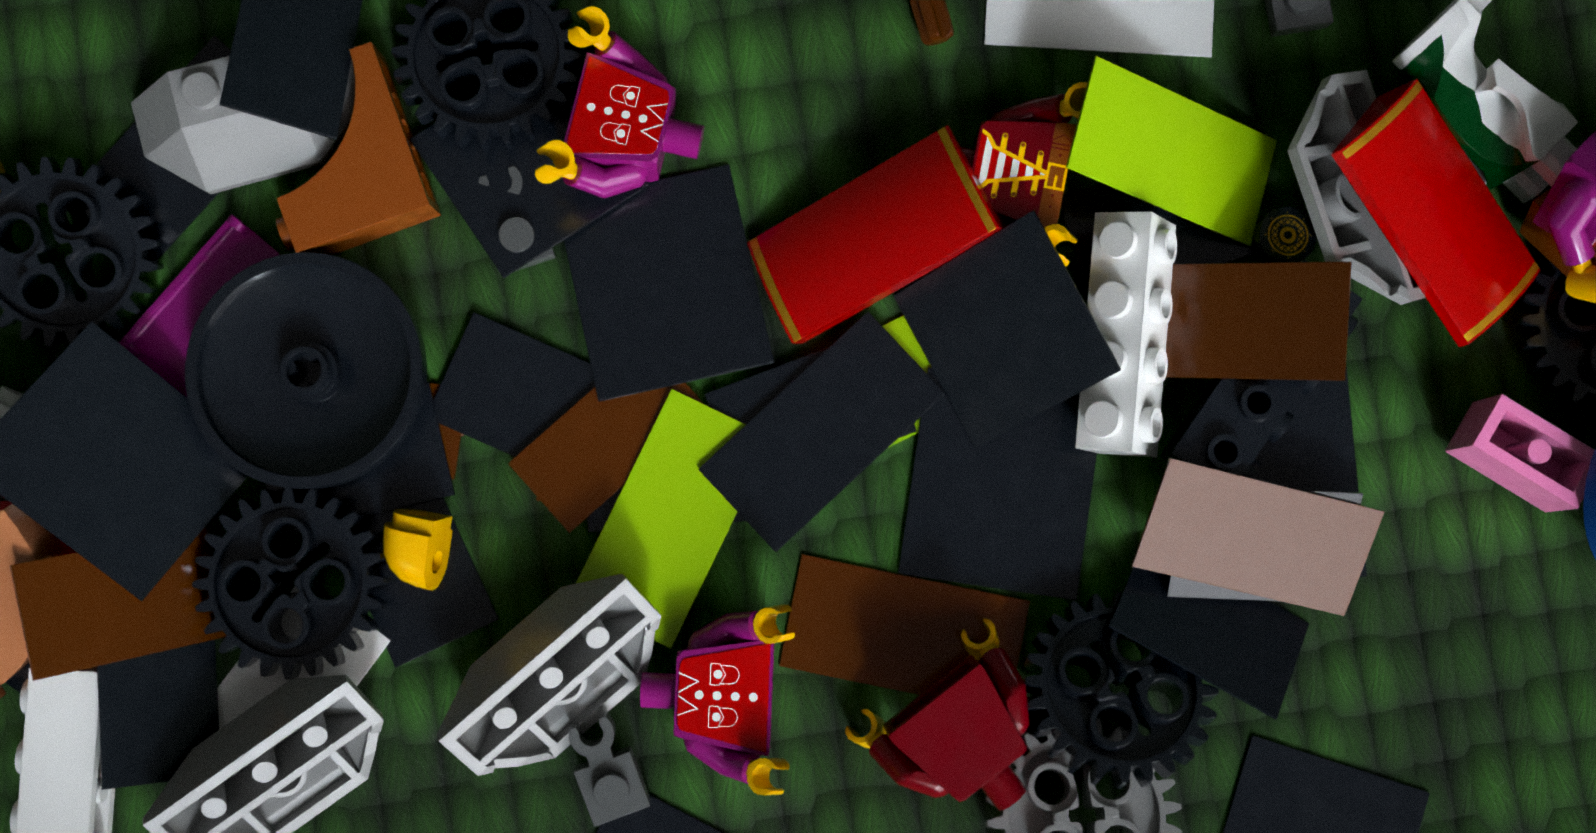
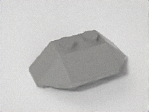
M230 56L169 71L131 102L144 157L207 193L214 194L323 165L345 136L350 124L355 100V74L351 60L337 140L220 106Z
M1367 70L1333 74L1322 79L1287 150L1325 262L1351 261L1352 279L1400 305L1426 298L1331 156V153L1376 99Z
M623 574L560 587L470 666L436 734L438 741L477 776L493 773L495 768L519 767L556 758L571 745L569 729L572 723L578 722L582 734L585 733L598 721L600 713L609 712L641 684L642 672H647L655 630L659 628L661 614Z
M346 675L290 679L195 746L143 817V826L150 833H293L368 779L379 732H381L384 722L383 714Z

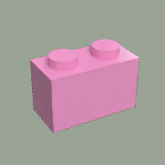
M1500 394L1472 402L1445 452L1540 510L1554 512L1579 508L1584 499L1586 477L1594 449L1505 395Z

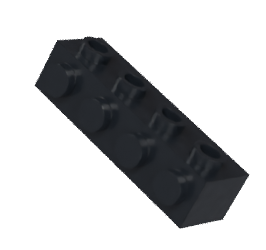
M1302 259V260H1300V261H1298V262H1308V261L1305 260V259ZM1351 290L1348 337L1355 329L1359 320L1352 314L1363 299ZM1212 378L1160 457L1167 462L1170 457L1254 478L1261 466V463L1255 458L1267 440L1273 444L1284 434L1294 417L1288 409L1299 393L1307 395L1320 380Z

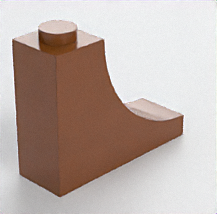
M372 42L349 49L355 74V100L350 124L338 149L315 176L295 190L276 198L282 213V217L276 218V226L281 240L288 251L295 250V253L312 252L334 255L441 216L420 154L410 141L413 135L386 59Z

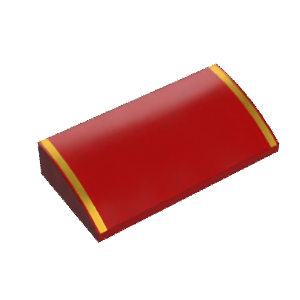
M1418 79L1378 96L1331 153V156L1458 347L1469 345L1499 320L1523 295L1541 271Z
M946 125L748 241L747 244L764 288L791 343L801 344L956 258L1002 230L1004 226L950 127Z

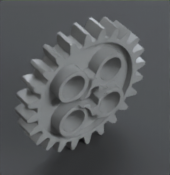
M1096 718L1097 729L1102 735L1100 718ZM1116 726L1107 737H1103L1110 741H1121L1122 732L1120 726ZM1029 733L1022 737L1027 747V754L1014 761L1011 767L1027 787V790L1015 804L1000 811L999 817L986 821L985 827L1002 830V833H1050L1052 831L1059 833H1083L1081 824L1070 822L1069 811L1079 806L1074 776L1067 772L1072 755L1065 750L1061 754L1050 758L1047 754L1056 741L1051 734L1043 736L1044 743L1042 744ZM1085 763L1082 764L1083 776L1081 786L1083 805L1085 809H1094L1096 813V821L1087 823L1086 833H1105L1111 826L1119 827L1125 833H1182L1181 829L1166 823V815L1182 809L1179 803L1164 801L1162 793L1176 784L1174 779L1156 780L1153 774V781L1147 786L1141 787L1136 781L1133 772H1130L1127 784L1122 787L1119 796L1112 800L1106 799L1098 793L1095 785L1091 784L1090 766ZM1043 771L1052 772L1062 780L1064 794L1056 805L1046 804L1036 795L1034 789L1035 780L1038 774ZM986 796L985 802L994 806L991 800Z

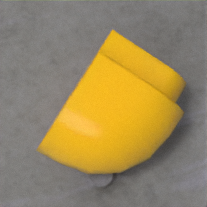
M395 509L393 511L392 522L385 523L383 528V555L390 570L401 581L431 591L439 586L446 572L453 532L451 529L452 516L415 509Z

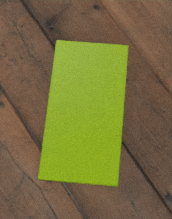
M1095 56L1066 168L1242 244L1251 246L1277 140Z
M671 389L576 582L577 584L623 574L661 614L659 628L655 630L654 641L670 649L737 514V510L698 469L745 426V424L674 389Z

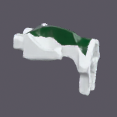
M1453 0L1391 62L1409 81L1418 79L1487 188L1491 190L1503 183L1524 204L1537 196L1548 185L1553 186L1564 164L1577 150L1565 135L1578 121L1563 103L1552 100L1509 68L1499 58L1486 69L1475 55L1474 41L1482 11L1492 0Z

